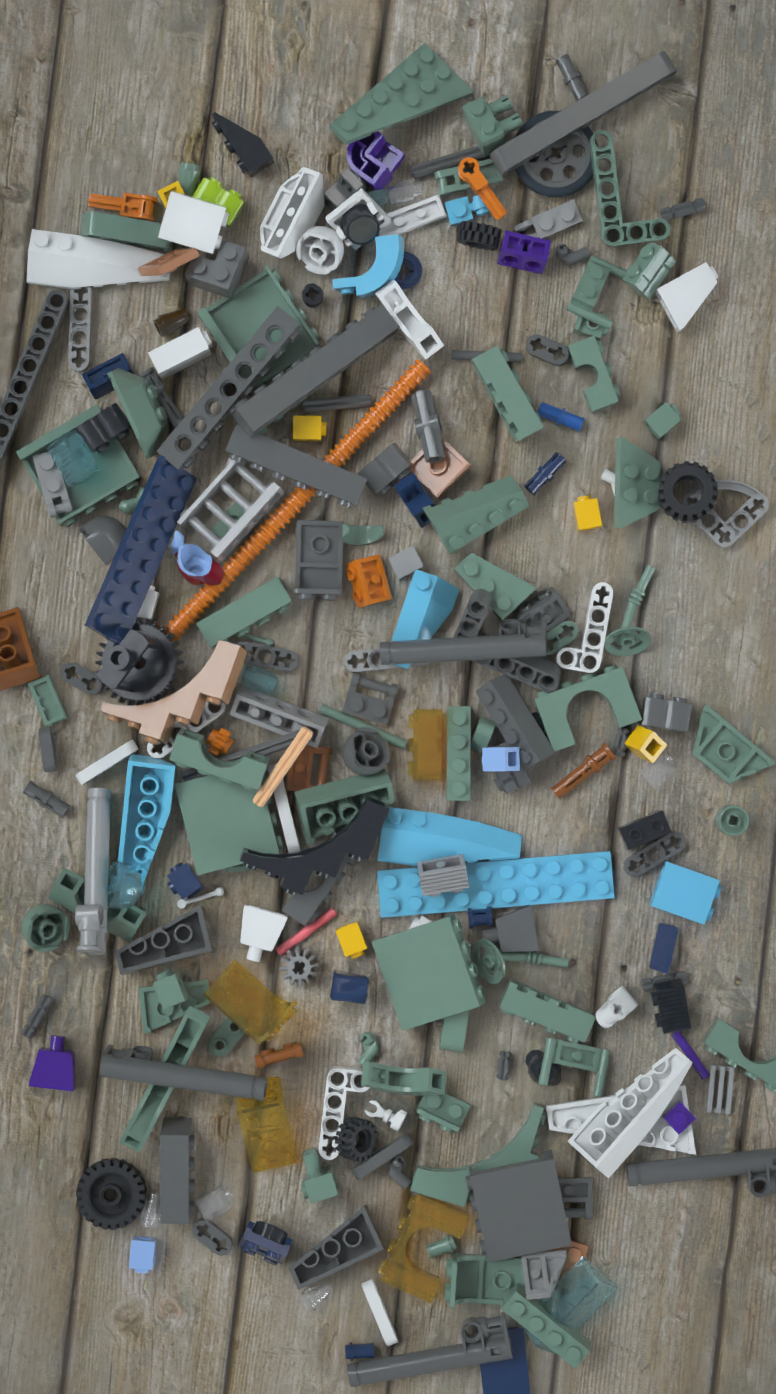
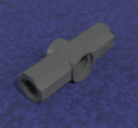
M420 390L411 395L416 419H414L418 438L421 439L426 463H435L446 458L441 438L443 433L442 426L435 410L432 392L430 390Z

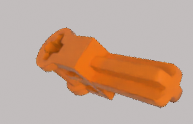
M472 157L462 159L458 169L460 179L467 182L474 193L478 194L495 220H500L507 214V211L488 186V181L480 172L478 161ZM466 165L468 168L474 167L473 174L469 172L464 173Z
M123 192V198L90 194L88 206L118 211L120 216L154 222L155 218L152 217L154 204L157 203L158 199L149 195Z

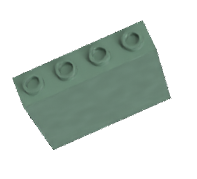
M268 266L265 267L263 272L237 288L232 299L223 297L207 309L204 307L197 312L229 362L235 358L277 306L302 326L299 329L301 331L299 337L293 343L289 341L284 347L286 350L284 355L278 361L274 359L269 365L271 368L269 373L263 379L259 377L253 384L256 386L255 389L289 368L303 355L307 356L310 351L319 345L318 340L321 339L315 328L309 329L305 323L308 318L301 308L296 309L292 302L295 299L289 289L283 290L279 284L282 279L275 269L271 271ZM274 330L271 333V340L273 342L281 340V330ZM259 348L256 351L257 360L266 358L267 350ZM244 366L241 369L242 378L251 376L252 369L250 366Z
M97 404L16 451L43 495L32 456L55 450L73 510L72 513L66 514L63 512L57 514L55 518L60 526L64 524L66 527L71 526L78 521L77 517L81 514L89 515L98 509V504L104 501L106 503L112 502L119 497L117 493L124 489L127 492L139 485L138 481L141 480L120 441L117 439L109 443L111 447L103 453L98 454L97 451L92 453L77 430L79 425L101 412ZM61 498L52 500L54 505L62 503Z
M208 775L175 784L198 876L243 864L244 862L240 861L243 848L262 853L281 854L280 850L284 849L281 836H276L274 827L278 826L275 812L270 813L268 804L272 803L271 796L264 807H259L253 802V798L259 790H247L241 786L242 784L236 782L227 783L215 775Z
M455 913L448 917L389 936L379 937L372 941L402 1031L480 1007L485 1003L486 993L484 987L479 985L477 979L478 969L475 963L471 962L469 956L471 953L470 946L466 940L464 941L461 933L463 926L460 919L456 918Z

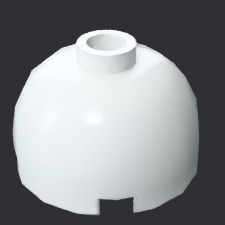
M315 226L307 230L298 240L296 246L297 257L299 261L303 260L307 270L316 274H328L336 269L342 261L344 255L343 240L339 238L334 229L327 226Z

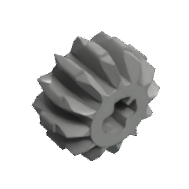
M296 947L295 956L291 950H288L287 955L290 959L286 957L281 958V961L288 964V966H280L279 970H288V973L284 974L282 978L286 980L291 976V986L298 979L299 987H303L304 978L308 984L312 983L309 974L317 977L318 973L311 970V968H318L319 963H311L316 958V955L312 954L308 958V948L304 950L302 955L300 954V947ZM296 961L305 963L304 972L300 973V970L298 972L294 970Z

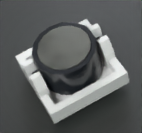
M362 188L325 217L327 223L335 229L339 238L344 240L348 247L351 245L355 250L362 245L374 241L379 231L391 222L390 217Z

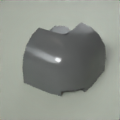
M97 516L79 528V531L85 536L86 541L104 564L108 566L114 559L126 528L116 518Z

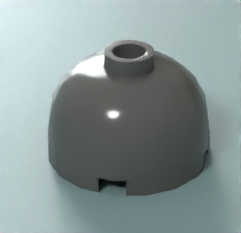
M368 727L360 728L351 734L343 745L342 756L344 762L355 774L362 776L374 775L381 771L390 761L388 742L386 739L382 740L377 735L379 732L375 729Z

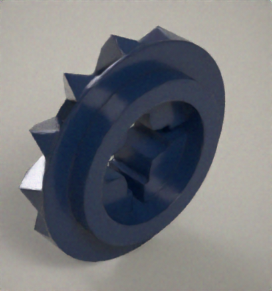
M404 252L402 265L406 261L407 270L411 272L407 273L403 280H401L399 272L394 280L401 289H411L419 282L422 276V265L415 255Z

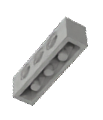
M242 686L236 694L230 712L231 716L281 735L307 727L313 732L312 738L307 744L318 748L330 719Z

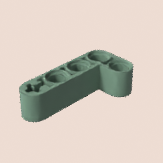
M87 211L81 215L79 236L160 251H172L173 242L158 238L162 223L95 211Z

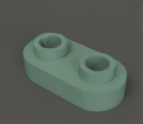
M239 1014L228 1016L211 1036L208 1047L213 1055L218 1057L227 1055L244 1035L247 1029V1022L243 1016ZM234 1022L239 1025L237 1031H233L230 1027ZM217 1041H222L224 1043L223 1049H218L216 1047Z

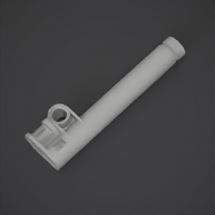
M91 788L88 789L87 797L89 801L87 802L84 905H77L75 910L76 925L78 926V931L81 932L80 946L76 948V951L86 955H105L111 790Z

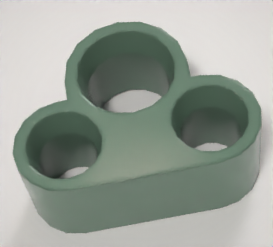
M480 717L471 740V750L483 754L482 748H487L495 728L494 721Z

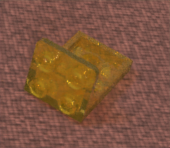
M235 959L203 994L204 997L258 1045L264 1040L268 1043L282 1029L279 1024L283 1026L297 1011L294 1008L298 1003L295 999L292 1002H287L277 997Z
M278 1076L267 1077L268 1084L264 1101L255 1100V1098L235 1097L237 1115L253 1173L299 1163L286 1112L282 1083Z

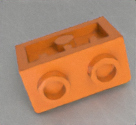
M380 554L357 559L346 564L347 577L351 581L353 599L357 603L358 608L392 599Z

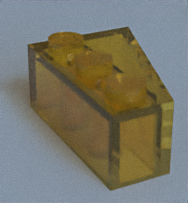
M413 709V714H409L408 728H413V738H408V752H413V761H408V775H413V780H441L442 709Z

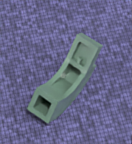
M370 1061L363 1062L361 1086L370 1087L378 1092L399 1095H445L446 1071L430 1067L416 1069L397 1068Z

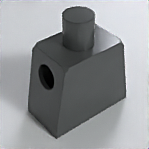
M530 905L495 917L496 928L483 930L484 939L492 943L499 942L501 952L540 951Z

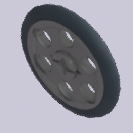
M546 111L529 118L523 124V127L519 128L515 137L560 111ZM588 126L568 139L538 155L539 159L536 162L528 161L514 169L516 174L527 188L539 195L556 198L573 195L582 190L593 177L590 152V138L593 132ZM581 146L585 151V155L580 158L575 157L572 154V148ZM551 149H553L554 151H560L562 149L561 153L559 154L560 159H557V157L549 159V156L552 153ZM572 167L576 172L575 177L572 179L566 178L563 175V169ZM543 169H548L552 172L553 177L550 181L541 179L540 172Z

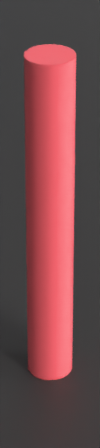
M330 908L315 919L312 924H308L278 946L276 951L282 956L334 918L337 913L333 908Z

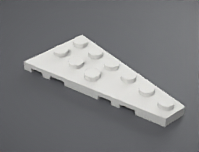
M685 1084L679 1086L666 1109L639 1145L696 1155L692 1125L690 1124L678 1135L662 1117L678 1101L689 1110ZM616 1095L546 1105L549 1130L574 1134L604 1101L608 1103Z

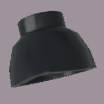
M531 1050L526 1055L525 1063L531 1080L538 1084L544 1052ZM552 1063L548 1086H555L560 1083V1064Z

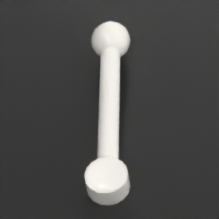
M218 887L213 892L188 899L187 901L180 899L177 902V906L183 909L188 904L216 895L222 896L224 889Z

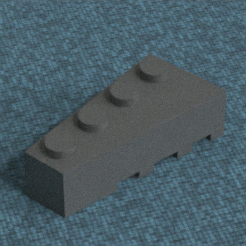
M199 905L193 908V910L180 915L169 923L116 950L115 956L120 974L124 976L214 952L203 906Z
M164 1117L160 1133V1223L189 1224L190 1215H194L195 1201H191V1193H194L195 1179H191V1171H194L195 1157H191V1149H194L195 1136L192 1135V1118Z
M366 1205L288 1268L298 1290L385 1249Z

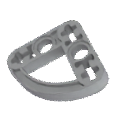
M716 480L718 485L717 491L729 490L749 497L725 522L713 509L708 513L714 518L712 527H705L701 519L694 522L716 546L728 548L768 510L769 502L761 492L750 485L733 480ZM698 486L686 494L681 500V504L688 505L686 501L688 498L690 500L695 498L698 502L701 498L700 496H702L701 487ZM753 500H762L761 507L763 510H755L752 513L755 518L752 519L750 514L743 509L746 507L749 511L754 506ZM737 515H744L747 518V525L744 528H739L735 525L734 520ZM720 523L722 525L719 528L720 532L723 534L729 533V543L725 541L721 543L719 541L720 535L717 532L712 535L710 531L715 529Z

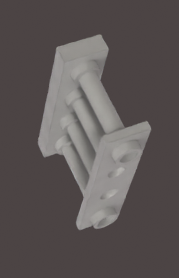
M229 459L226 463L227 467L190 508L187 507L181 512L180 519L177 521L185 530L191 525L213 544V549L210 552L221 562L229 556L284 494L283 490L274 482L271 485H265L244 466L247 462L245 460L239 463ZM236 473L240 474L260 492V497L255 502L250 503L228 483ZM221 490L244 509L245 514L239 520H234L212 501ZM205 508L209 509L229 527V531L223 538L215 535L197 518Z

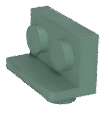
M445 1092V1095L422 1096L416 1112L420 1114L419 1118L428 1123L435 1121L441 1124V1129L453 1133V1131H460L471 1105Z

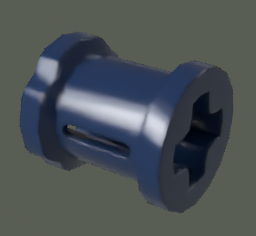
M487 906L486 909L475 910L467 908L469 929L480 925L493 927L491 906Z

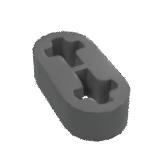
M535 334L530 336L526 342L527 352L531 356L547 363L560 366L568 359L569 353L566 346L547 337ZM536 340H540V345L547 349L546 351L542 349L533 351V346L530 345V342L535 343ZM558 349H561V354L564 358H559L556 361L554 360V355L549 353L548 350L556 352Z
M67 663L61 669V677L65 682L87 694L96 695L103 688V684L99 682L98 676L79 664ZM74 666L76 668L75 672L81 675V678L72 677L68 679L67 668L72 669ZM84 678L88 680L97 679L96 684L98 688H92L89 691V685L83 682Z
M51 727L39 728V741L45 773L57 771Z
M202 1218L195 1222L193 1235L198 1241L219 1256L227 1255L230 1252L233 1242L226 1232L207 1218ZM205 1224L208 1225L207 1231L212 1236L210 1237L206 1233L200 1235L198 1233L200 1229L197 1226L203 1227ZM215 1237L219 1241L227 1240L226 1246L228 1248L222 1247L219 1250L217 1248L218 1243L213 1238Z

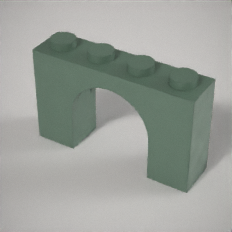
M615 664L604 668V674L596 677L593 672L582 676V682L573 685L571 680L560 684V690L552 693L545 691L537 693L538 698L533 700L548 741L554 751L576 744L567 721L566 712L570 700L582 691H594L606 698L618 728L642 720L623 667L617 669Z

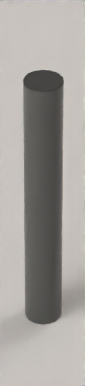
M452 350L451 359L472 360L486 351ZM506 352L509 358L508 362H521L522 353Z

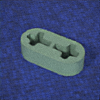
M564 621L547 632L548 641L555 637L558 640L552 645V651L547 649V655L554 654L577 637L578 627L574 622ZM564 625L566 627H573L574 630L571 632L573 636L571 638L567 635L561 639L558 635L564 631L562 628Z

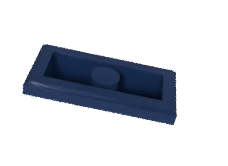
M123 353L82 374L94 399H98L114 390L107 373L120 368L134 374Z
M659 923L649 965L651 969L669 973L679 930L678 927Z

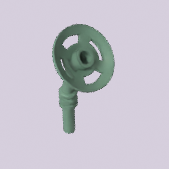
M647 565L636 588L632 589L634 593H630L631 598L627 599L629 603L621 628L613 631L605 638L604 647L608 653L616 656H631L644 651L650 645L651 637L649 632L643 628L631 627L637 606L641 605L640 601H643L642 596L646 595L644 591L655 571L654 567ZM616 641L617 644L621 645V648L615 647L611 643Z
M487 939L476 941L472 949L473 962L478 969V973L490 984H498L504 979V961H526L527 964L532 962V965L537 963V966L545 964L563 968L568 967L569 961L566 958L542 955V952L537 954V951L533 953L532 951L500 952ZM482 947L485 949L483 958H481L480 954Z

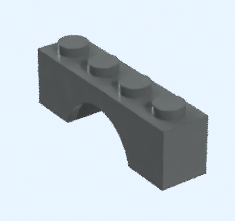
M346 852L336 878L330 876L319 887L304 891L303 895L298 893L296 896L292 895L282 911L304 926L308 922L312 924L320 913L316 909L321 902L323 904L327 903L333 894L329 890L334 883L340 884L346 875L343 869L347 864L352 866L355 859L348 856L349 853Z

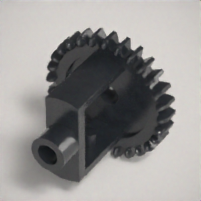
M137 617L136 623H134L132 629L119 645L106 639L108 643H99L104 651L96 652L97 655L102 657V660L95 661V664L102 666L96 673L100 679L99 682L107 685L104 690L106 692L113 690L110 697L116 699L119 696V703L124 704L127 700V706H133L135 702L136 705H142L144 702L145 704L151 703L152 699L156 702L160 700V695L164 698L169 696L166 689L175 690L172 681L180 682V679L175 676L176 673H183V670L177 668V665L184 663L183 660L177 659V656L183 654V651L175 650L180 642H171L175 634H167L169 628L167 626L160 628L161 623L155 621L152 625V619L146 618L143 623V619ZM144 657L146 664L141 669L139 662Z

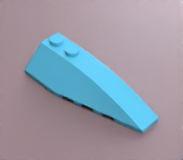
M131 754L128 760L115 897L138 899L171 811L176 765L159 758Z
M389 807L390 809L381 829L377 861L417 866L418 861L445 858L446 856L450 857L456 854H463L464 860L467 863L489 859V861L520 858L522 835L453 816Z

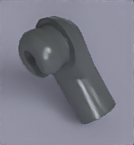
M559 244L555 249L556 257L569 265H574L590 258L587 247L573 251L567 248L566 244Z
M396 1155L389 1160V1176L405 1190L412 1180L403 1173L404 1157Z

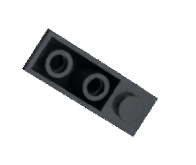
M212 113L214 121L211 123L218 135L223 133L226 141L224 144L230 154L235 152L239 160L236 163L243 174L247 172L251 178L274 163L272 155L261 138L220 114Z

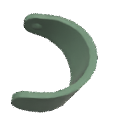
M342 525V541L351 546L369 545L377 542L384 535L383 525Z

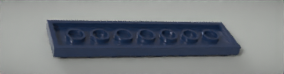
M158 456L84 625L117 645L121 643L134 625L177 526V521L180 519V514L184 510L197 480L195 476L183 468L181 470L175 468L165 459V456Z

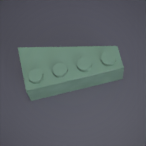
M495 346L473 358L471 362L516 443L544 427L541 424L542 420L538 412L534 411L530 404L531 399L528 393L520 387L518 383L520 379L514 369L511 370L508 366L509 358L503 348L499 350L498 346Z
M508 476L483 485L481 490L464 492L462 497L454 500L448 498L442 500L440 505L434 507L429 505L423 507V510L439 540L448 553L451 554L530 505L513 477Z
M385 769L374 775H357L294 792L302 832L308 845L315 842V838L323 834L327 836L333 833L335 828L345 823L348 825L359 811L366 796L387 804L395 802L392 783Z
M508 978L498 1001V1006L502 1012L514 1016V1014L521 1016L523 1021L534 1026L536 1023L545 1026L544 1030L557 1035L558 1032L565 1034V1039L576 1044L579 1041L586 1042L596 1019L595 1014L511 978Z

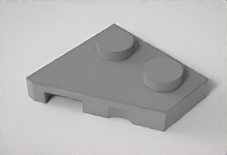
M566 1250L532 1253L521 1256L527 1300L551 1297L567 1259Z

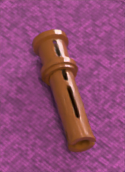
M603 742L601 748L591 756L587 755L584 763L551 787V789L561 799L593 772L599 773L605 764L617 758Z

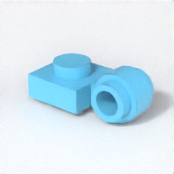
M478 195L472 197L473 202L469 204L467 196L445 202L451 226L458 225L462 221H473L472 212L477 213V216H482L490 213V211Z

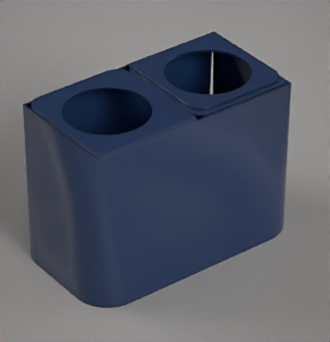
M334 969L330 994L331 1000L365 1004L369 979L365 975Z

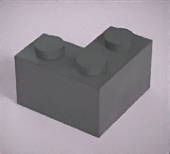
M223 240L215 261L200 256L191 260L185 277L190 286L232 299L249 256L245 247Z

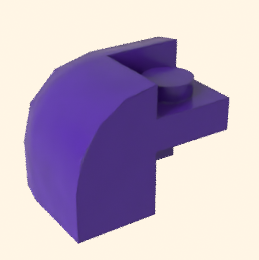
M379 131L352 142L347 147V161L351 171L356 172L365 183L377 191L382 190L393 179L392 174L406 157L403 152L388 143L384 135Z

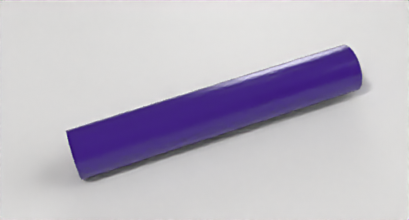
M680 1031L672 1032V1037L685 1056L693 1062L692 1066L703 1080L710 1074Z

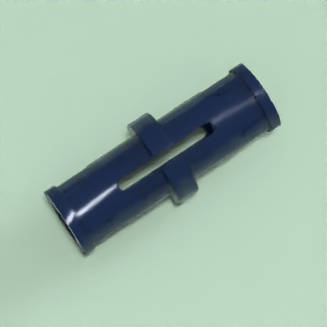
M555 452L543 466L540 465L537 468L538 471L524 484V487L535 496L543 485L548 481L551 482L554 474L567 461L562 455Z

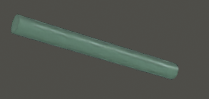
M322 704L319 713L353 728L368 727L375 729L379 732L377 735L382 740L386 739L388 743L405 749L408 743L405 739Z

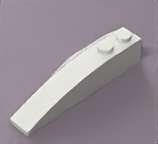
M32 229L27 264L28 284L66 289H81V287L94 286L95 288L103 287V285L107 284L126 285L128 282L170 280V273L158 276H141L138 271L140 266L164 254L79 235Z
M675 1048L652 1065V1070L645 1075L640 1074L634 1079L635 1082L625 1090L622 1088L616 1092V1097L608 1103L604 1101L568 1142L609 1179L654 1126L678 1090L693 1062Z

